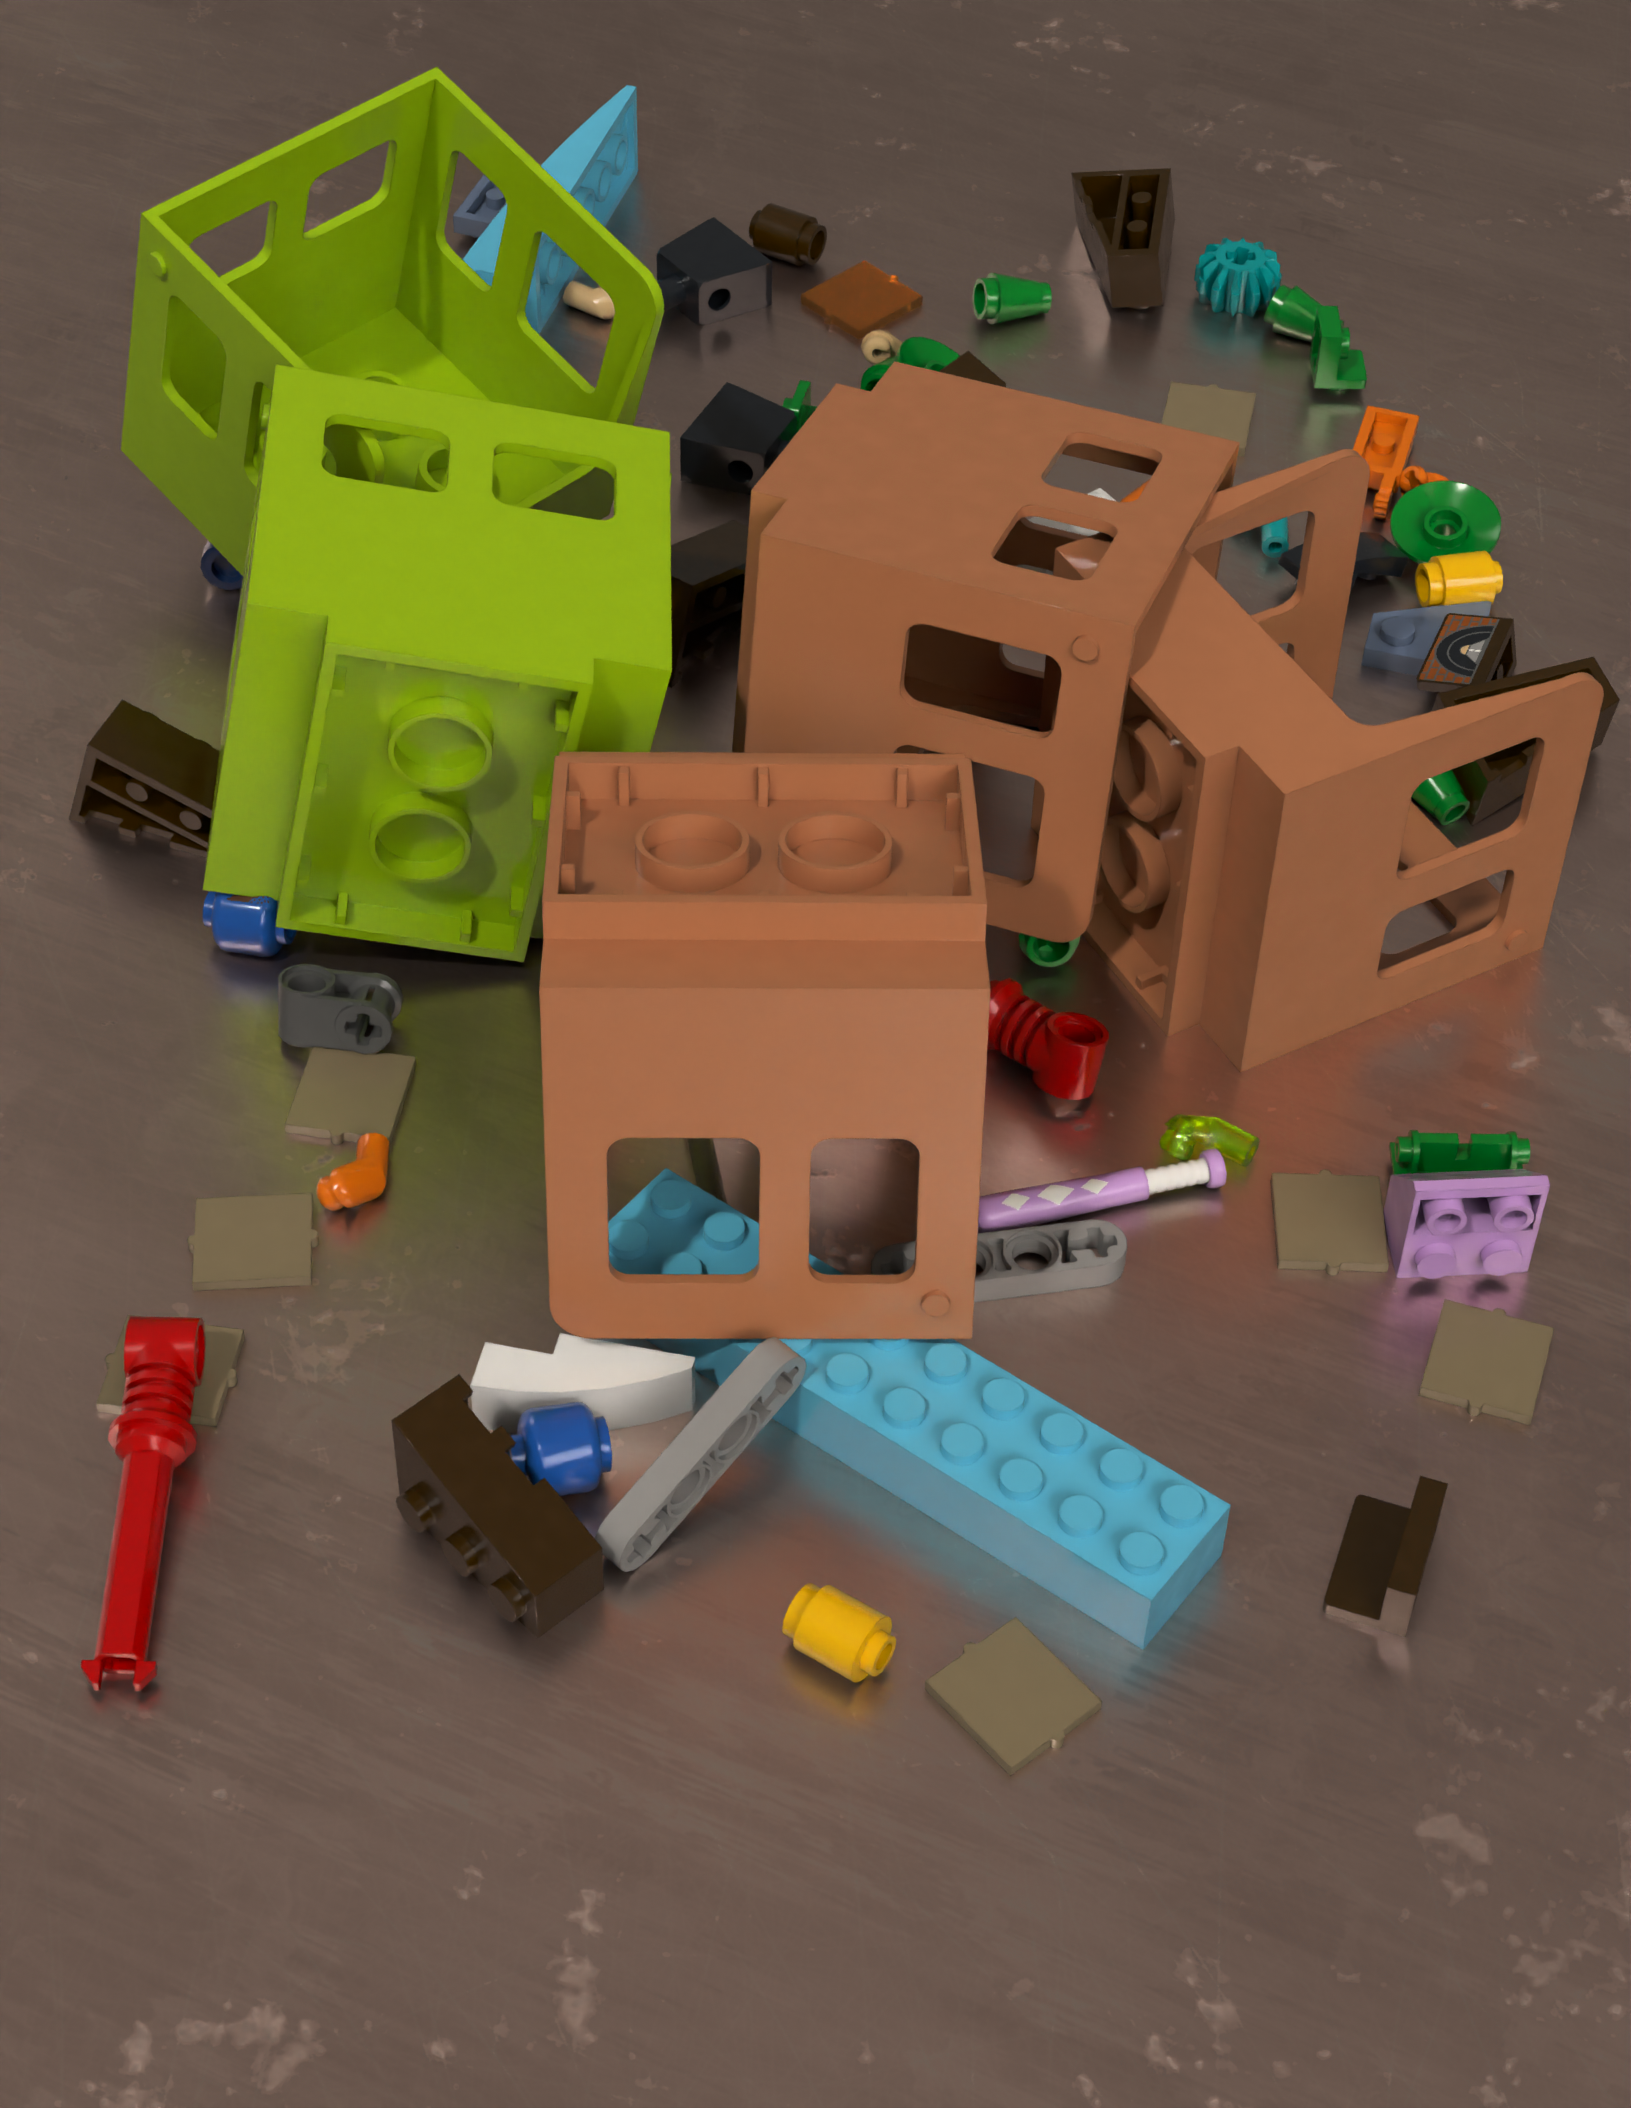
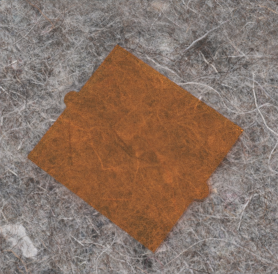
M865 260L801 294V303L824 317L826 324H835L858 340L865 337L871 331L877 330L921 306L923 296L899 282L898 276H889Z

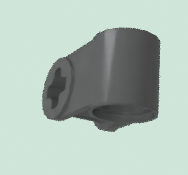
M315 964L290 966L284 969L278 977V1035L282 1041L297 1047H324L350 1050L362 1054L378 1052L384 1049L390 1042L393 1032L392 1021L400 1014L404 1000L402 990L390 977L376 972L362 973L328 969ZM374 989L371 1001H366L369 990ZM368 1025H374L370 1036L365 1037Z

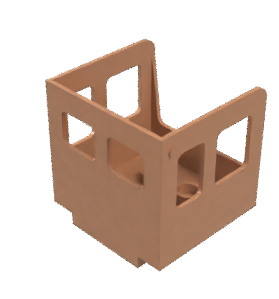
M895 361L872 391L836 383L751 490L732 753L922 754L927 749L942 754H965V758H971L973 762L1033 777L1044 789V803L1034 874L1028 880H1016L984 871L987 898L986 924L1052 942H1068L1078 938L1085 932L1093 916L1136 632L1214 494L1233 486L1240 442ZM1061 454L1152 475L1139 498L1131 502H1117L1051 486L1044 482ZM1035 516L1103 532L1114 538L1095 571L1087 579L1070 580L1017 567L1018 565H1029L1053 571L1056 547L1088 537L1035 524L1025 517ZM1223 540L1203 546L1192 554L1216 581ZM1003 644L1048 655L1059 664L1061 681L1055 724L1052 730L1037 732L998 722L1003 721L1039 728L1044 672L1009 662L1004 656Z
M1351 449L1338 450L1216 492L1136 632L1093 916L1087 929L1082 934L1167 1037L1199 1024L1240 1073L1543 948L1604 697L1602 685L1592 675L1578 672L1549 682L1381 725H1364L1350 719L1332 701L1370 477V468L1367 461L1359 453ZM1308 511L1297 587L1291 598L1281 605L1249 615L1192 556L1196 550L1203 546L1294 514ZM1100 532L1056 547L1053 576L1070 580L1089 578L1114 538ZM1288 643L1287 653L1279 646L1280 644ZM1046 655L1039 732H1047L1054 728L1061 681L1060 666L1048 655ZM1532 738H1537L1520 813L1514 823L1505 830L1456 848L1411 801L1413 792L1425 780ZM1035 779L1031 828L1039 836L1044 789ZM1507 870L1502 893L1500 894L1486 877ZM1428 900L1454 927L1451 932L1396 954L1381 952L1385 929L1390 920L1399 912Z
M559 752V756H555L547 839L542 897L543 949L539 984L549 1305L555 1322L572 1335L590 1339H768L772 1337L778 1339H972L990 980L985 944L987 898L971 758H965V754ZM624 1138H740L752 1142L760 1153L759 1260L755 1268L744 1274H625L616 1270L609 1258L607 1151L609 1147L617 1140ZM827 1139H904L912 1142L918 1148L919 1167L915 1260L909 1270L897 1275H827L819 1273L811 1267L809 1263L811 1152L819 1142Z

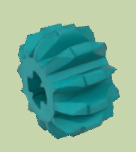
M1223 238L1220 244H1208L1205 253L1200 255L1199 264H1196L1194 281H1196V290L1199 292V302L1205 305H1212L1214 313L1226 311L1230 312L1232 317L1236 313H1244L1249 317H1253L1256 310H1267L1270 301L1281 285V264L1277 262V252L1264 249L1263 242L1252 244L1246 242L1244 238L1240 241H1231L1228 238Z

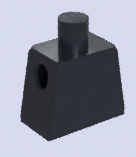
M715 217L708 219L661 247L656 255L657 282L664 299V311L675 307L696 325H708L772 305V261Z
M726 382L680 437L681 481L751 495L753 487L796 435L797 416L793 411Z

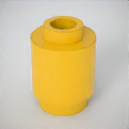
M1487 551L1433 556L1428 563H1420L1416 569V593L1422 607L1490 601L1493 604L1495 595L1502 591V569L1499 562L1493 561Z
M808 1583L802 1587L789 1605L783 1620L782 1632L787 1637L793 1639V1646L797 1651L854 1683L862 1681L869 1674L874 1677L878 1676L889 1663L896 1646V1638L890 1635L892 1629L890 1617L830 1584L821 1588L814 1583Z

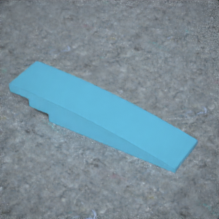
M626 85L570 135L541 165L604 227L638 173L636 86ZM507 203L462 259L490 286L493 281L504 228ZM543 232L525 308L527 320L538 334H540L564 295L566 286L573 280L580 268L576 262Z

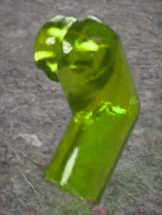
M1176 1114L1164 1124L1167 1130L1161 1136L1159 1145L1163 1151L1170 1155L1186 1160L1193 1154L1194 1146L1197 1143L1207 1149H1218L1222 1156L1246 1167L1255 1156L1260 1139L1218 1117Z

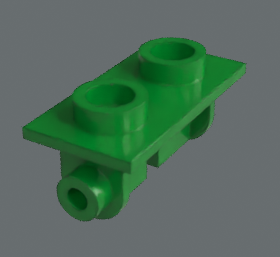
M1409 1130L1408 1136H1397L1395 1142L1389 1143L1393 1174L1523 1169L1522 1164H1528L1530 1160L1529 1139L1518 1138L1515 1131H1508L1506 1134H1471L1469 1143H1459L1458 1133H1418V1130Z

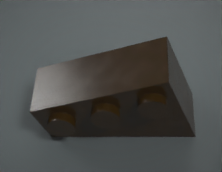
M1171 168L1071 173L1077 225L1112 308L1130 307L1132 309H1145L1150 306H1163L1175 223Z
M732 520L671 545L672 672L668 683L670 688L682 679V672L679 670L693 656L704 660L714 651V643L710 641L725 628L736 632L741 627L748 526L738 521Z
M1589 657L1438 693L1432 711L1549 682L1574 673L1585 672L1592 675L1602 685L1604 691L1603 702L1591 747L1592 751L1602 744L1620 699L1596 659ZM1532 738L1452 769L1465 797L1470 802V807L1465 815L1471 826H1474L1524 794L1537 738Z
M122 699L87 744L69 820L86 824L90 817H95L120 824L118 826L119 834L137 838L141 831L169 838V845L172 849L207 858L220 751L213 748L207 742L192 737L160 720L154 714L143 711Z
M458 1374L391 1420L400 1494L396 1498V1504L402 1517L412 1529L419 1533L426 1530L442 1546L446 1559L460 1575L468 1577L471 1574L488 1590V1595L493 1605L505 1619L510 1622L518 1619L534 1636L539 1638L604 1590L602 1547L545 1478L535 1485L528 1480L506 1453L514 1448L516 1442L503 1426H500L492 1433L487 1430L468 1406V1398L472 1396L473 1390L461 1375Z

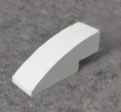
M564 1333L559 1334L553 1354L485 1342L470 1384V1388L473 1390L471 1396L472 1411L487 1430H496L503 1426L507 1432L517 1433L518 1420L525 1410L533 1407L571 1402H583L589 1407L594 1417L603 1416L609 1431L652 1423L693 1410L696 1400L695 1357L603 1340L582 1338Z

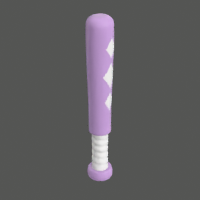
M1207 1149L1200 1153L1198 1160L1169 1164L1165 1167L1159 1166L1156 1169L1149 1168L1144 1170L1139 1166L1100 1175L980 1196L978 1233L1032 1227L1106 1208L1148 1200L1149 1195L1154 1193H1162L1165 1190L1172 1191L1175 1188L1181 1189L1185 1186L1205 1184L1207 1188H1219L1225 1185L1227 1179L1225 1162L1218 1149Z

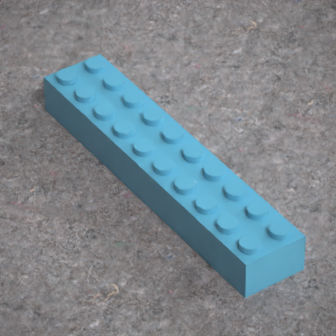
M665 1168L609 1221V1258L612 1266L625 1274H744L754 1269L759 1260V1223ZM809 1253V1263L817 1272L827 1275H845ZM766 1339L645 1340L664 1352L695 1357V1371L721 1386L747 1355ZM779 1339L805 1359L806 1370L800 1385L772 1417L773 1420L1142 1650L1145 1649L1222 1555L1230 1504L954 1339Z

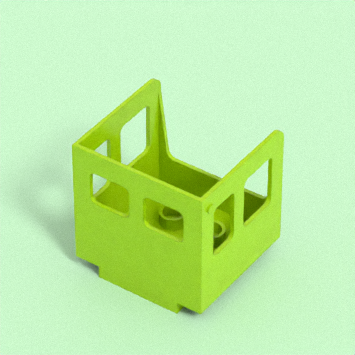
M435 67L141 213L121 451L243 576L266 429H260L264 403L270 404L276 364L634 425L664 314L662 291L653 274L452 80L438 67ZM389 141L383 181L378 192L369 200L303 233L308 195L313 182L323 173ZM459 152L465 155L500 189L507 203V213L491 286L451 249L445 238L444 229ZM270 201L264 245L259 254L252 260L218 276L189 247L200 235ZM542 232L548 235L604 289L614 304L615 314L596 388L590 385L531 327L527 320L525 308ZM335 424L325 429L322 466L327 472L338 477L437 492L446 488L448 450L443 444L432 439ZM506 452L494 456L492 492L497 500L508 505L601 520L610 515L614 500V479L610 473L601 468Z
M276 364L270 404L264 403L260 429H266L231 655L203 890L248 897L269 896L278 901L275 925L278 928L524 962L530 937L543 939L542 897L555 756H559V752H650L672 672L670 511L672 473L670 472V432ZM343 424L438 441L448 450L446 488L437 492H428L332 475L322 466L325 429L331 425ZM507 452L601 468L610 473L614 479V516L607 520H597L502 503L494 497L492 492L494 456Z

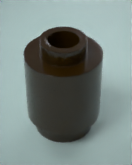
M769 203L762 211L758 210L754 214L749 226V237L753 240V247L761 254L797 266H802L805 263L814 265L823 254L827 240V230L825 226L818 224L815 217Z

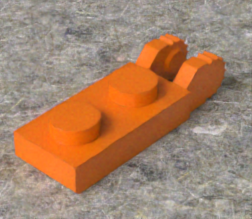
M1368 405L1353 450L1359 453L1369 465L1368 490L1379 491L1374 498L1373 518L1386 520L1393 493H1398L1400 477L1407 465L1420 416Z

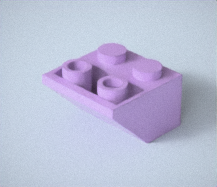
M1525 1169L1392 1174L1383 1214L1385 1232L1396 1278L1425 1277L1435 1279L1457 1275L1491 1274L1501 1276L1510 1273L1528 1272L1550 1188L1548 1176Z

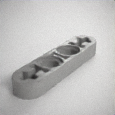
M1092 1219L978 1233L976 1263L984 1271L975 1277L974 1302L1101 1287L1111 1284L1119 1279L1124 1271L1127 1238L1123 1231L1115 1224L1104 1220ZM916 1241L892 1244L876 1252L871 1261V1275H894L893 1273H904L909 1270L915 1260ZM1090 1248H1096L1098 1253L1104 1257H1095L1094 1252ZM1062 1251H1066V1262L1069 1263L1061 1262ZM1025 1252H1034L1045 1257L1049 1264L1038 1270H1028L1016 1264L1014 1258Z
M776 1337L768 1338L759 1343L603 1520L595 1536V1540L602 1547V1554L624 1572L633 1571L643 1565L792 1396L804 1377L806 1370L805 1359Z

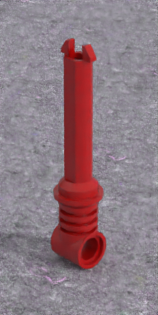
M1011 978L1001 981L997 979L990 981L987 1051L995 1049L1033 1070V1080L1036 1085L1050 1095L1067 1100H1081L1090 1097L1094 1092L1109 1040V1032L1106 1027L1096 1019L1085 1014L1075 1012L1056 1013L1052 1009L1024 995L1022 985Z
M130 1316L127 1323L124 1343L126 1381L121 1414L110 1423L108 1441L115 1450V1454L123 1462L94 1660L81 1661L82 1672L94 1690H101L103 1672L108 1674H134L133 1685L135 1691H141L157 1675L156 1661H147L173 1470L179 1467L196 1449L198 1434L190 1424L195 1386L201 1385L205 1367L206 1336L203 1318Z

